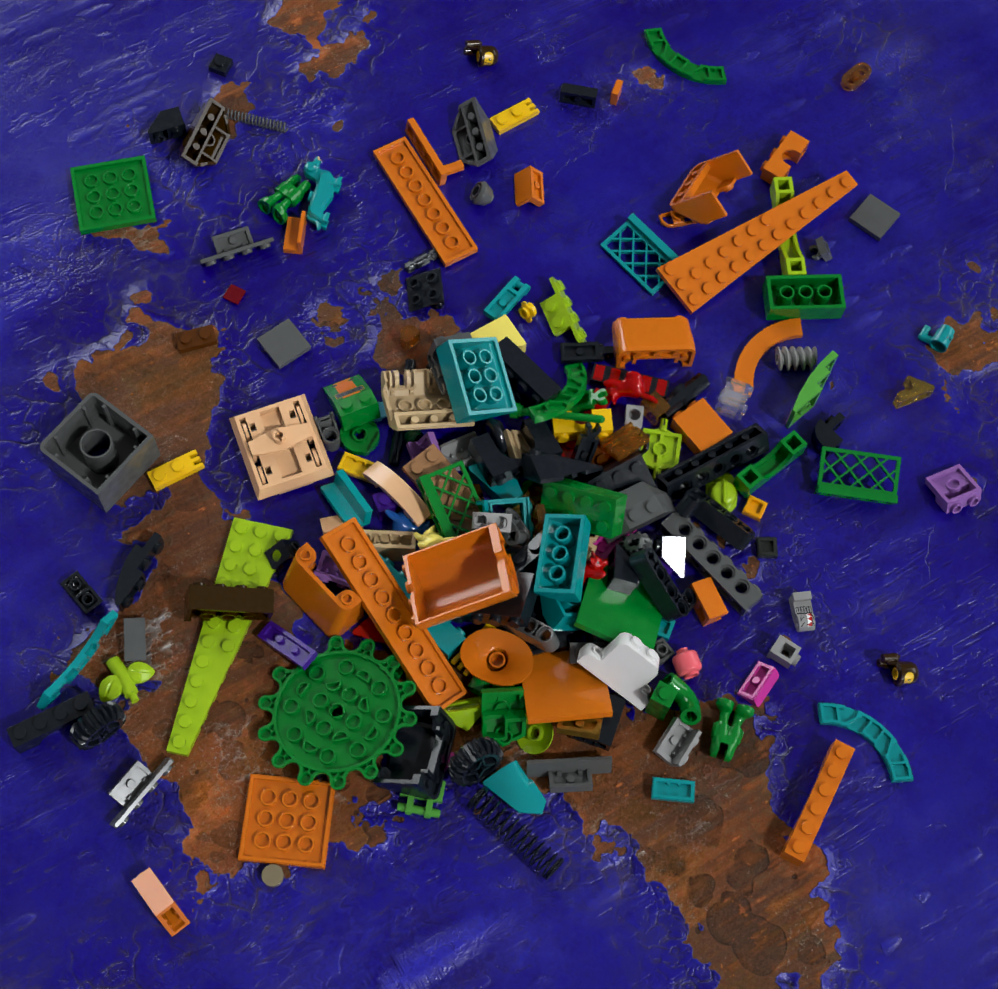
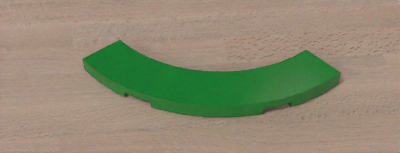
M662 28L644 29L645 40L653 55L670 71L698 83L711 85L726 84L727 79L724 66L696 65L691 63L689 59L671 49Z
M582 362L564 366L567 385L558 394L556 399H550L544 403L528 407V414L535 424L565 413L581 400L587 387V372Z

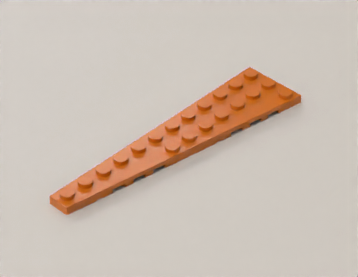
M846 170L658 267L655 271L691 315L849 193L858 184Z

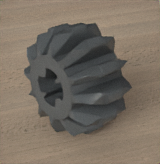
M639 531L636 534L630 532L629 536H623V541L619 542V545L629 557L632 553L645 548L653 549L652 540H650L646 533L641 534Z

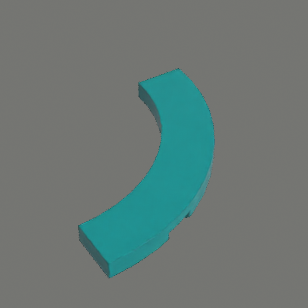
M112 610L100 620L94 633L77 657L60 677L42 693L37 704L39 709L45 710L61 694V688L67 683L70 684L100 647L99 640L101 637L108 635L118 618L117 612Z
M834 703L817 704L820 725H832L850 730L864 738L875 748L887 767L891 783L912 782L914 780L906 755L894 736L881 723L864 712L845 707V705Z

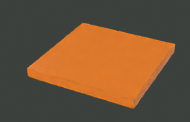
M569 650L547 652L533 656L534 664L531 674L521 682L524 689V704L528 724L613 717L608 685L579 663L570 664Z
M250 774L238 861L325 869L335 790L330 786V781L319 782L318 780H313L309 786H302L297 778Z

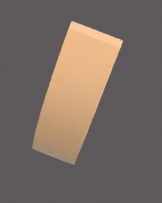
M376 461L363 472V476L376 488L382 489L404 510V514L417 527L431 517L425 502L402 478L386 465Z

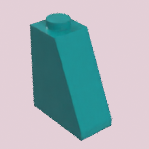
M476 464L468 467L470 479L476 484H480L481 489L492 499L521 498L524 496L517 479L509 480L501 486L489 487ZM519 503L499 504V505H500L502 508L506 509V508H509V507H510V508H513V507L519 505Z

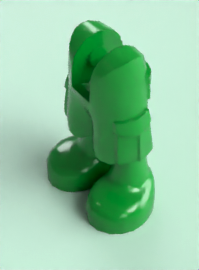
M298 174L290 176L287 181L282 182L274 189V194L265 196L258 201L259 209L267 215L272 212V216L278 224H285L288 220L286 212L288 207L294 208L303 199V196L311 187L310 182L304 180L299 185L302 177Z
M719 697L716 701V707L719 710L720 716L719 721L713 723L709 756L716 758L720 743L727 745L723 761L730 763L744 734L740 727L746 719L753 717L755 710L748 705L738 704L735 708L732 725L729 726L728 720L733 711L734 702L727 698Z

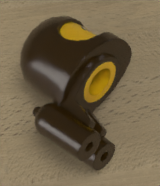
M480 40L465 41L464 55L475 56L478 67L493 66L498 62L499 54L494 46L482 45Z
M897 653L881 654L880 659H877L878 667L891 671L892 681L896 687H900L903 684H913L919 677L917 665L910 661H899L900 655Z

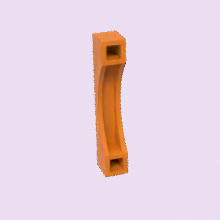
M837 739L830 745L810 795L779 857L798 867L804 863L855 748Z

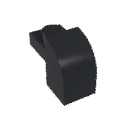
M840 412L835 417L831 415L825 422L820 419L812 432V445L820 455L822 446L839 448L843 442V439L835 432L845 419V416ZM826 451L825 459L833 454V452Z

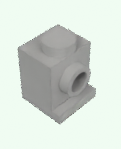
M780 635L766 657L773 659L788 669L791 665L795 667L801 658L798 654L801 647Z

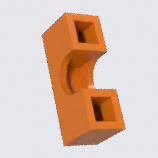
M792 130L787 136L784 135L779 142L780 146L772 150L769 161L765 160L760 168L762 171L760 179L771 184L773 177H788L791 166L783 160H791L797 164L806 152L810 141Z

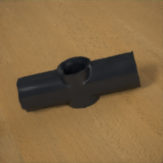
M699 372L685 384H679L669 397L657 405L656 410L658 414L664 419H670L682 408L686 409L699 394L710 386L708 378Z

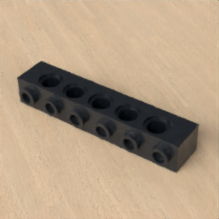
M755 423L656 475L658 488L666 492L671 501L674 502L683 497L686 491L692 487L700 488L769 451L768 433Z

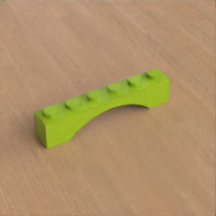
M773 177L769 189L772 208L794 198L792 177ZM794 234L778 247L782 275H807L805 258L800 250L797 234Z

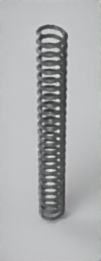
M229 108L227 110L228 119L231 118V120H238L242 123L245 122L246 124L249 123L256 126L259 125V127L262 126L263 128H270V130H280V132L284 133L288 131V128L285 131L286 122H284L283 129L281 130L282 121L280 122V126L278 129L279 121L277 120L276 127L274 129L275 119L273 120L272 127V119L269 120V126L267 127L268 118H266L264 126L265 117L262 118V124L260 125L261 116H259L257 124L258 116L256 115L255 122L253 124L254 114L252 115L251 122V114L248 115V120L246 122L247 112L245 113V116L244 112H242L241 119L239 120L240 111H238L237 114V111L235 110L234 117L232 118L233 109L231 110V112Z

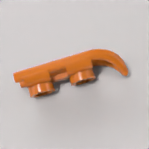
M673 210L658 216L660 223L667 228L697 223L693 220L685 222L684 218L687 217ZM671 216L673 224L666 223L663 217Z

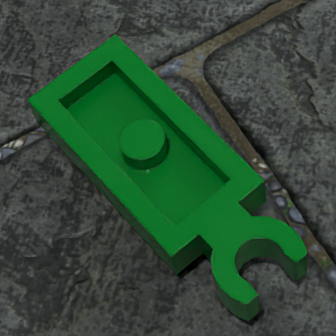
M593 389L586 390L581 400L568 411L578 413L595 409V404H608L606 397H604L608 396L606 389H600L596 393H594Z

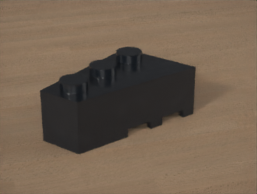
M636 449L604 465L602 471L583 476L586 484L616 492H621L641 481L657 488L642 455Z

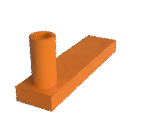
M414 117L407 119L405 132L438 186L446 184L447 176L464 170L462 160L443 165Z

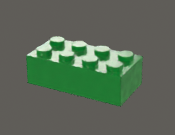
M841 274L766 276L762 285L766 320H788L794 318L841 319L846 309Z
M567 478L558 482L544 483L539 519L544 520L545 514L586 515L591 523L590 533L612 539L622 534L627 494Z

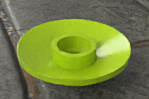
M526 717V736L517 740L520 748L529 754L544 752L553 740L554 730L552 722L528 724Z

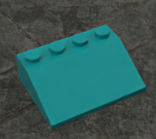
M497 337L447 340L436 348L456 424L476 422L518 411Z

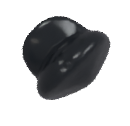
M494 418L485 419L482 423V435L489 433L498 450L505 455L507 444L503 434L505 430L503 423Z

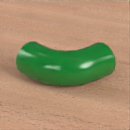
M673 672L667 674L662 682L679 690L674 701L680 709L681 721L686 725H696L701 720L699 700L689 685Z

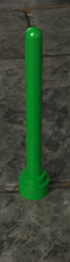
M516 403L518 411L509 414L510 418L519 419L523 415L530 416L528 408H524V405ZM565 412L554 418L603 423L605 421L602 415Z

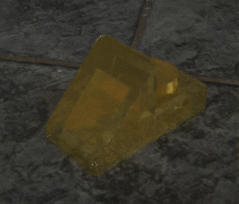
M907 376L903 382L905 389L896 394L893 405L898 409L928 398L935 390V387L925 381Z

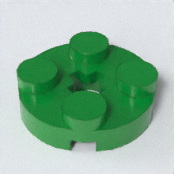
M374 421L344 431L342 427L340 430L342 446L348 452L355 455H369L378 446L380 441L379 429ZM361 432H363L364 438L357 439V436L355 434H360Z

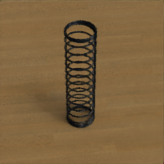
M485 787L479 789L467 803L466 808L471 809L474 806L472 810L473 813H477L481 810L479 814V819H483L488 815V817L485 820V825H489L494 821L491 827V831H494L501 826L497 834L498 836H502L507 832L504 838V842H508L514 837L510 844V848H514L521 842V844L517 848V854H520L527 848L526 852L523 855V860L533 855L529 862V866L535 864L537 861H539V863L536 866V871H539L546 866L542 873V877H544L545 880H548L564 862L563 857H560L546 874V870L553 862V860L556 858L558 853H555L543 866H541L538 869L543 859L551 850V847H549L538 859H536L532 863L536 854L545 844V841H543L533 852H531L527 857H525L529 849L534 844V842L538 839L539 835H537L527 846H525L521 851H519L522 844L531 834L532 830H530L521 840H519L515 845H513L514 841L516 840L520 832L526 826V824H524L515 834H513L509 839L506 840L507 836L514 828V826L517 824V822L520 820V818H518L508 829H506L503 833L500 834L504 825L513 815V812L502 823H500L497 827L493 829L494 825L496 824L500 816L507 809V806L495 818H493L490 822L487 823L489 817L497 808V806L501 803V801H499L488 813L481 817L483 811L491 802V800L495 797V795H493L481 808L475 811V808L477 807L481 799L488 792V789Z

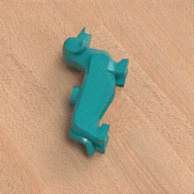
M317 156L313 162L308 161L303 169L305 177L316 184L315 190L310 191L307 201L310 204L306 217L311 223L316 225L317 231L321 228L326 231L330 213H323L332 202L334 192L339 194L343 177L334 178L331 172L320 169L321 159Z

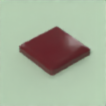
M231 284L223 298L238 305L246 291Z

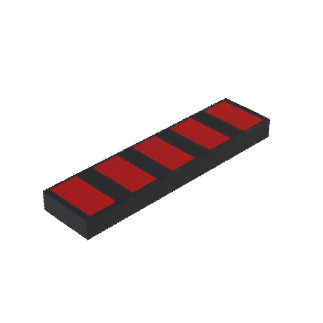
M594 363L590 383L603 385V382L608 379L624 380L626 373L630 371ZM641 374L642 380L645 383L646 393L657 399L665 400L670 381Z

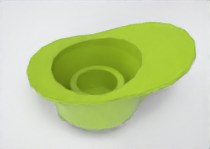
M726 473L705 484L706 494L732 512L737 505V489L733 485L734 477Z

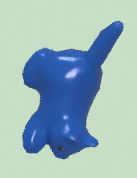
M388 509L385 510L386 515L393 520L391 531L418 532L423 535L426 530L434 525L428 520L417 527L404 514V511L395 513Z

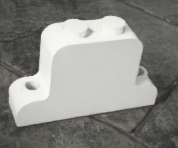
M626 632L620 633L605 648H600L593 643H587L579 650L577 663L641 711L647 706L651 692L648 683L657 676L660 658L655 650L649 649L638 637Z

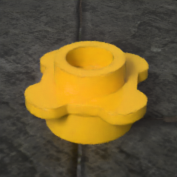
M521 302V308L518 309V312L523 319L530 323L532 322V317L537 314L536 307L530 302Z

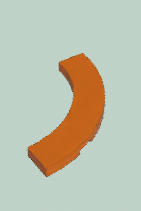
M800 318L788 319L772 324L757 333L747 343L736 364L733 379L734 393L753 392L756 366L772 346L790 339L802 338L803 332Z

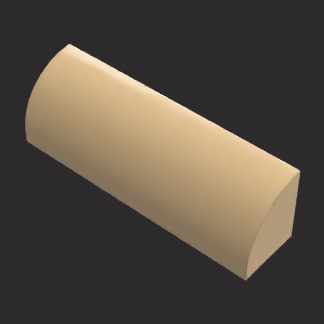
M363 529L377 552L383 558L388 557L391 561L404 562V555L416 551L414 532Z

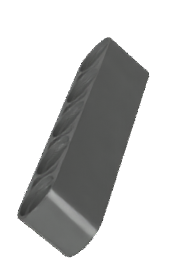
M533 617L530 618L528 627L512 628L506 625L498 626L545 652H554L560 645L559 638L554 630Z

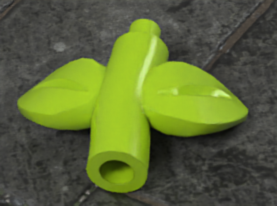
M119 656L110 658L106 665L113 675L106 677L100 683V700L102 702L112 701L123 693L125 699H130L132 704L137 703L139 697L137 696L138 689L135 684L148 681L154 675L155 670L144 662H134L126 667Z

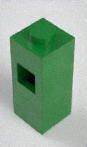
M660 680L644 712L663 721L679 690Z

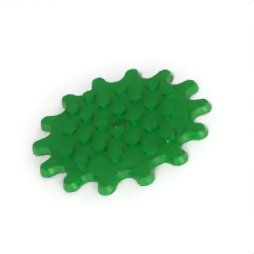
M335 635L330 638L328 649L324 653L318 654L305 671L298 666L292 670L282 666L276 667L272 672V676L280 685L279 691L274 695H264L258 700L259 708L272 714L271 722L258 730V738L264 742L277 741L279 743V750L271 760L272 765L275 768L281 769L288 764L296 763L300 768L297 777L300 785L309 786L316 776L326 774L329 776L330 786L334 790H341L346 785V777L350 772L360 771L366 779L372 780L377 777L379 772L376 759L380 755L401 756L404 752V746L396 739V733L401 728L413 727L417 723L416 714L405 710L402 702L416 692V685L410 680L399 682L394 678V673L400 667V663L395 656L390 655L384 660L375 659L373 656L375 642L372 639H364L357 649L347 650L344 646L343 638ZM334 709H343L342 715L333 717L332 712Z

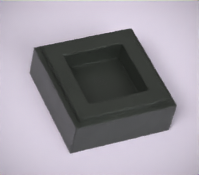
M756 537L757 558L778 557L777 537Z

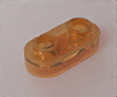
M864 62L857 63L843 75L841 87L846 91L856 90L869 79L872 72L871 67Z

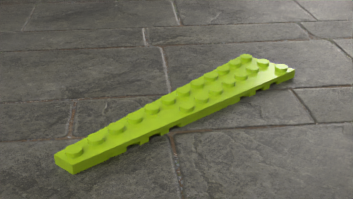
M234 517L215 584H225L227 587H235L236 585H246L247 588L268 587L276 569H272L265 552L281 539L291 540L294 531ZM275 550L273 553V559L277 562L281 558L279 550ZM237 616L236 619L231 621H223L220 617L210 619V621L203 622L166 749L167 753L189 756L201 731V726L208 716V711L217 697V692L226 678V673L234 661L252 620H242L241 616Z

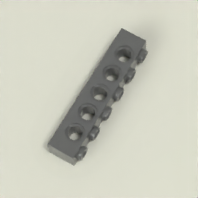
M675 511L660 524L658 531L662 535L686 537V560L704 578L711 577L719 594L742 617L760 602L763 596L760 588L756 584H752L747 579L746 574L742 570H738L733 565L732 560L727 555H723L719 551L717 544L709 541L703 530L695 526L690 518H685ZM679 530H685L688 535L680 534ZM693 544L700 545L702 549H695ZM707 559H714L716 564H710ZM721 573H727L730 578L722 577ZM735 588H742L744 593L737 592Z

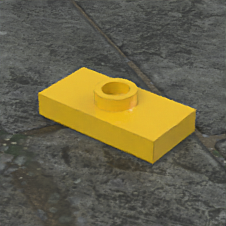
M345 451L337 471L343 469L347 475L372 484L363 476V472L372 466L374 462Z

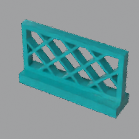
M632 213L621 227L600 244V247L653 296L666 283L663 280L660 282L662 278L659 275H647V267H660L679 256ZM628 228L633 232V238H622V232ZM611 242H619V250H611L607 245ZM621 242H632V250H621ZM635 242H643L646 245V250H634ZM621 254H632V262H623ZM634 254H645V262H634ZM647 254H656L659 257V263L647 262ZM634 266H645V275H637L634 272ZM647 279H658V285L651 289L647 285Z

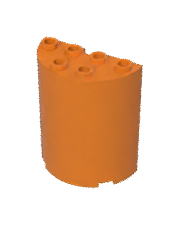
M496 522L403 556L404 565H402V570L407 577V582H405L406 590L411 594L408 604L413 611L411 621L415 629L424 630L517 597V594H519V584L510 553H506L504 547L505 540Z

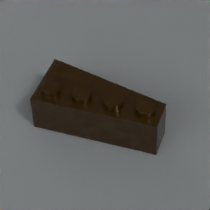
M202 582L189 584L184 602V622L191 621L192 617H200L202 621H210V619L220 617L223 621H231L236 619L237 616H241L242 620H270L274 613V589H268L265 586L247 588L246 585L227 587L225 584L210 586Z

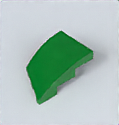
M522 686L481 689V736L493 738L502 747L526 736V715L523 709L524 689Z

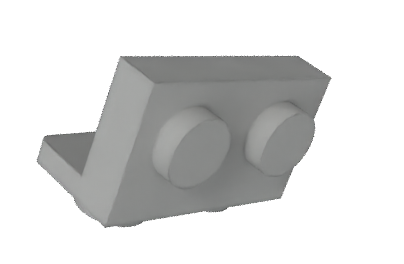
M472 431L439 446L440 451L451 464L461 460L465 467L476 464L468 451L470 439L477 437L475 431Z
M673 717L652 752L669 766L681 767L687 762L692 748L698 744L702 732L684 724L679 717Z

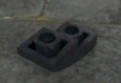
M78 571L60 583L86 615L103 602Z

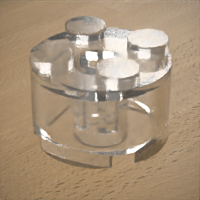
M727 376L724 381L726 386L720 391L715 412L718 415L735 421L741 420L748 407L745 402L751 397L754 387L746 382Z

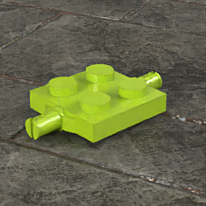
M664 418L660 419V427L658 429L643 428L642 437L647 433L650 434L649 450L642 457L647 467L653 470L652 478L654 482L655 479L657 482L656 475L660 474L661 471H666L679 463L682 434L672 433L667 430L669 420L665 419L664 422Z

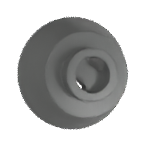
M485 181L476 183L470 194L471 202L474 205L485 206L490 204L494 198L492 188Z

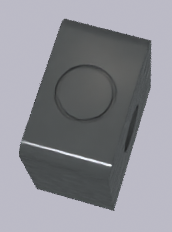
M97 393L88 394L40 444V450L51 471L105 513L116 504L161 456L155 438L151 433ZM99 449H108L107 452L100 456H92Z

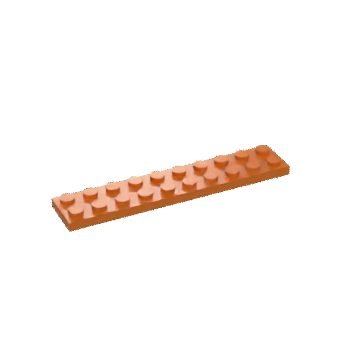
M353 517L319 538L352 591L362 600L361 605L410 681L415 683L416 690L426 706H441L444 709L467 694L466 688L428 629L420 630L419 628H414L411 621L413 611L409 607L408 598L357 519Z

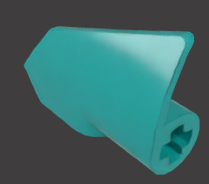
M517 760L504 766L483 781L484 786L518 813L542 815L546 799L534 781L527 777Z

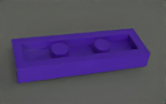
M271 620L257 635L261 641L304 671L318 656L315 650Z

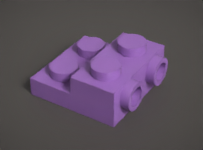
M960 464L925 478V484L936 496L935 502L946 514L950 512L953 514L959 513L963 507L967 505L973 507L981 500V487Z

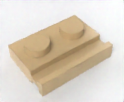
M508 429L503 431L510 458L519 459L522 458L521 453L529 452L530 447L520 431H509Z

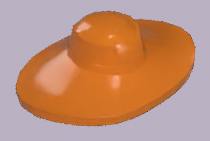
M486 628L475 631L464 640L460 648V659L467 671L476 678L493 685L514 686L528 678L533 669V654L525 641L512 633L500 629Z

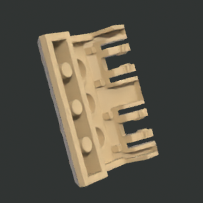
M412 369L411 372L410 370H405L404 385H399L398 370H393L392 373L390 370L381 371V396L390 428L396 431L475 425V422L456 424L449 395L441 394L432 370Z

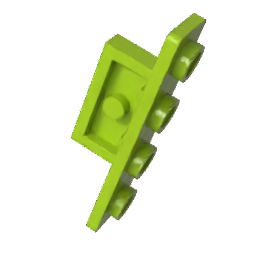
M550 277L549 280L555 294L541 302L540 305L553 335L558 337L572 329L578 343L587 342L585 339L587 337L586 332L578 323L580 319L571 308L572 301L565 295L563 282Z

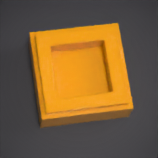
M750 495L741 514L760 522L768 503Z

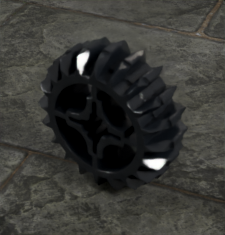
M116 701L103 702L101 705H97L87 713H84L73 724L69 733L71 741L80 750L93 749L95 746H99L122 728L126 721L125 712Z
M481 736L478 739L474 738L469 743L466 742L464 746H460V749L454 752V756L450 757V762L447 764L450 777L458 786L471 787L473 784L477 785L480 781L490 777V774L496 772V768L501 765L500 762L503 760L502 749L497 741L489 736Z

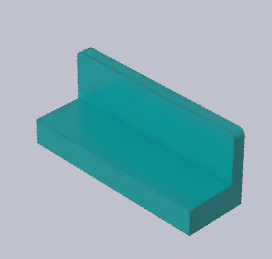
M343 469L336 471L334 482L321 486L320 491L343 523L355 517L361 527L370 524L373 510Z

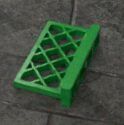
M822 446L817 486H815L814 494L895 505L898 503L897 490L901 457ZM826 451L833 452L838 460L829 465L825 459ZM848 454L853 455L858 461L850 468L843 460ZM868 457L873 458L878 464L870 471L862 462ZM887 460L896 461L895 469L891 473H888L882 465ZM839 461L847 469L840 476L832 468ZM858 464L866 471V474L859 479L852 472V469ZM878 467L886 474L879 482L871 473ZM828 469L836 478L831 483L822 482L823 473ZM848 472L855 480L850 486L845 485L840 479ZM867 475L875 483L871 488H865L860 482ZM889 478L893 484L892 492L885 491L880 483Z
M461 460L430 474L420 476L416 482L439 535L444 538L457 537L459 530L465 533L470 532L461 527L464 517L472 520V516L466 514L469 504L476 506L479 512L483 511L482 505H476V501H480L463 461ZM460 467L462 472L460 481L450 477L452 469ZM437 475L445 478L442 488L434 486L431 478ZM448 480L459 484L455 494L444 490ZM461 485L469 488L471 492L469 499L458 495ZM443 493L454 497L450 507L442 504L440 499ZM456 498L467 502L464 512L453 509ZM451 512L462 516L458 526L450 522L449 516Z

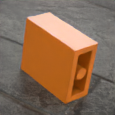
M704 398L699 401H692L683 412L680 410L675 413L670 426L675 433L682 434V441L694 455L733 434V431Z

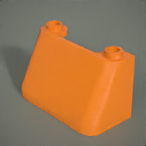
M684 316L628 319L620 317L612 324L615 368L625 369L627 362L632 361V364H636V360L671 358L674 359V363H678V360H680L682 367H692L696 354L695 343L689 320Z
M306 542L297 550L284 577L283 588L327 637L342 636L364 617V610L361 605L362 600L351 590H344L335 596L313 573L314 568L317 567L315 563L317 558L316 552Z

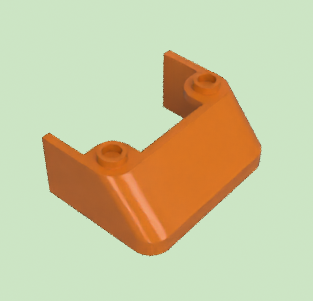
M738 149L701 162L691 169L669 205L674 212L699 224L707 225L714 220L727 216V212L717 198L719 193L732 190L737 180L750 176L753 172Z

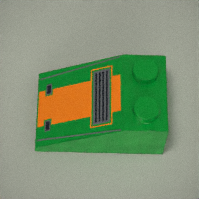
M359 374L323 387L344 431L381 417L378 402L371 388Z

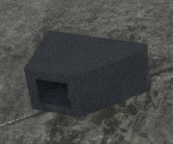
M179 107L160 111L148 129L151 144L162 143L187 134Z

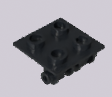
M440 267L406 278L409 312L432 305L436 309L443 308L445 301Z

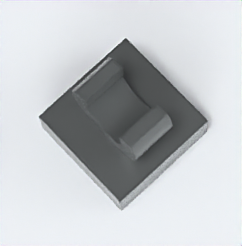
M822 236L815 239L817 245H812L809 249L811 252H818L812 258L815 261L823 258L826 262L833 259L826 240Z

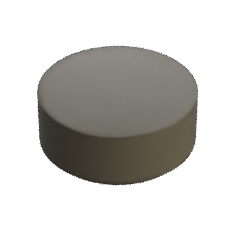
M270 864L263 869L262 880L268 887H278L284 880V872L280 866Z

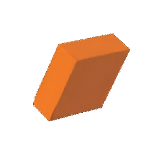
M617 79L610 97V104L617 105L622 92V80Z

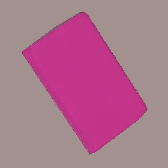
M758 661L737 694L759 708L779 678L777 669Z

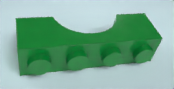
M793 430L780 440L775 448L763 459L753 465L750 464L738 473L733 481L734 487L746 499L802 455L808 444Z

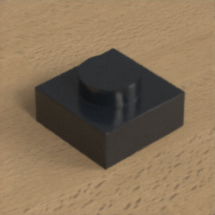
M216 53L208 66L209 71L226 77L233 65V59Z

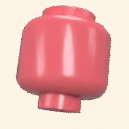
M687 647L677 650V655L672 658L677 676L683 677L684 680L698 676L700 674L699 671L702 669V664L695 650H688Z

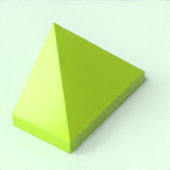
M480 696L457 700L443 710L450 716L455 725L468 732L481 716Z

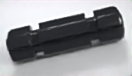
M432 248L428 253L425 252L414 258L413 261L406 262L404 268L407 273H412L415 271V268L419 269L430 263V260L438 259V253L435 248Z

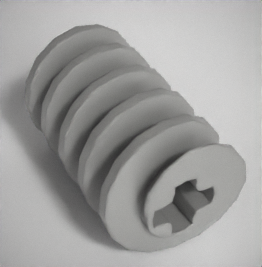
M777 346L775 349V362L778 365L779 371H782L783 365L786 366L787 371L790 370L791 365H793L794 371H797L799 365H801L802 371L805 370L806 365L812 371L813 366L817 363L816 346L812 347V349L806 346L804 350L801 346L797 347V349L791 346L789 350L786 346L782 347L781 350Z

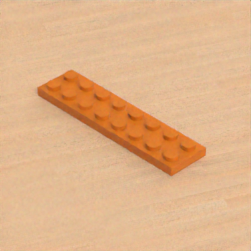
M405 136L373 151V156L432 248H435L444 267L478 252L475 242Z

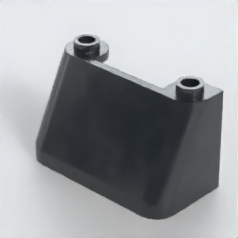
M402 705L405 710L416 714L417 723L413 727H404L397 731L396 739L403 744L404 752L399 757L391 756L388 767H379L378 775L373 783L381 789L435 800L439 797L456 735L455 723L441 706Z

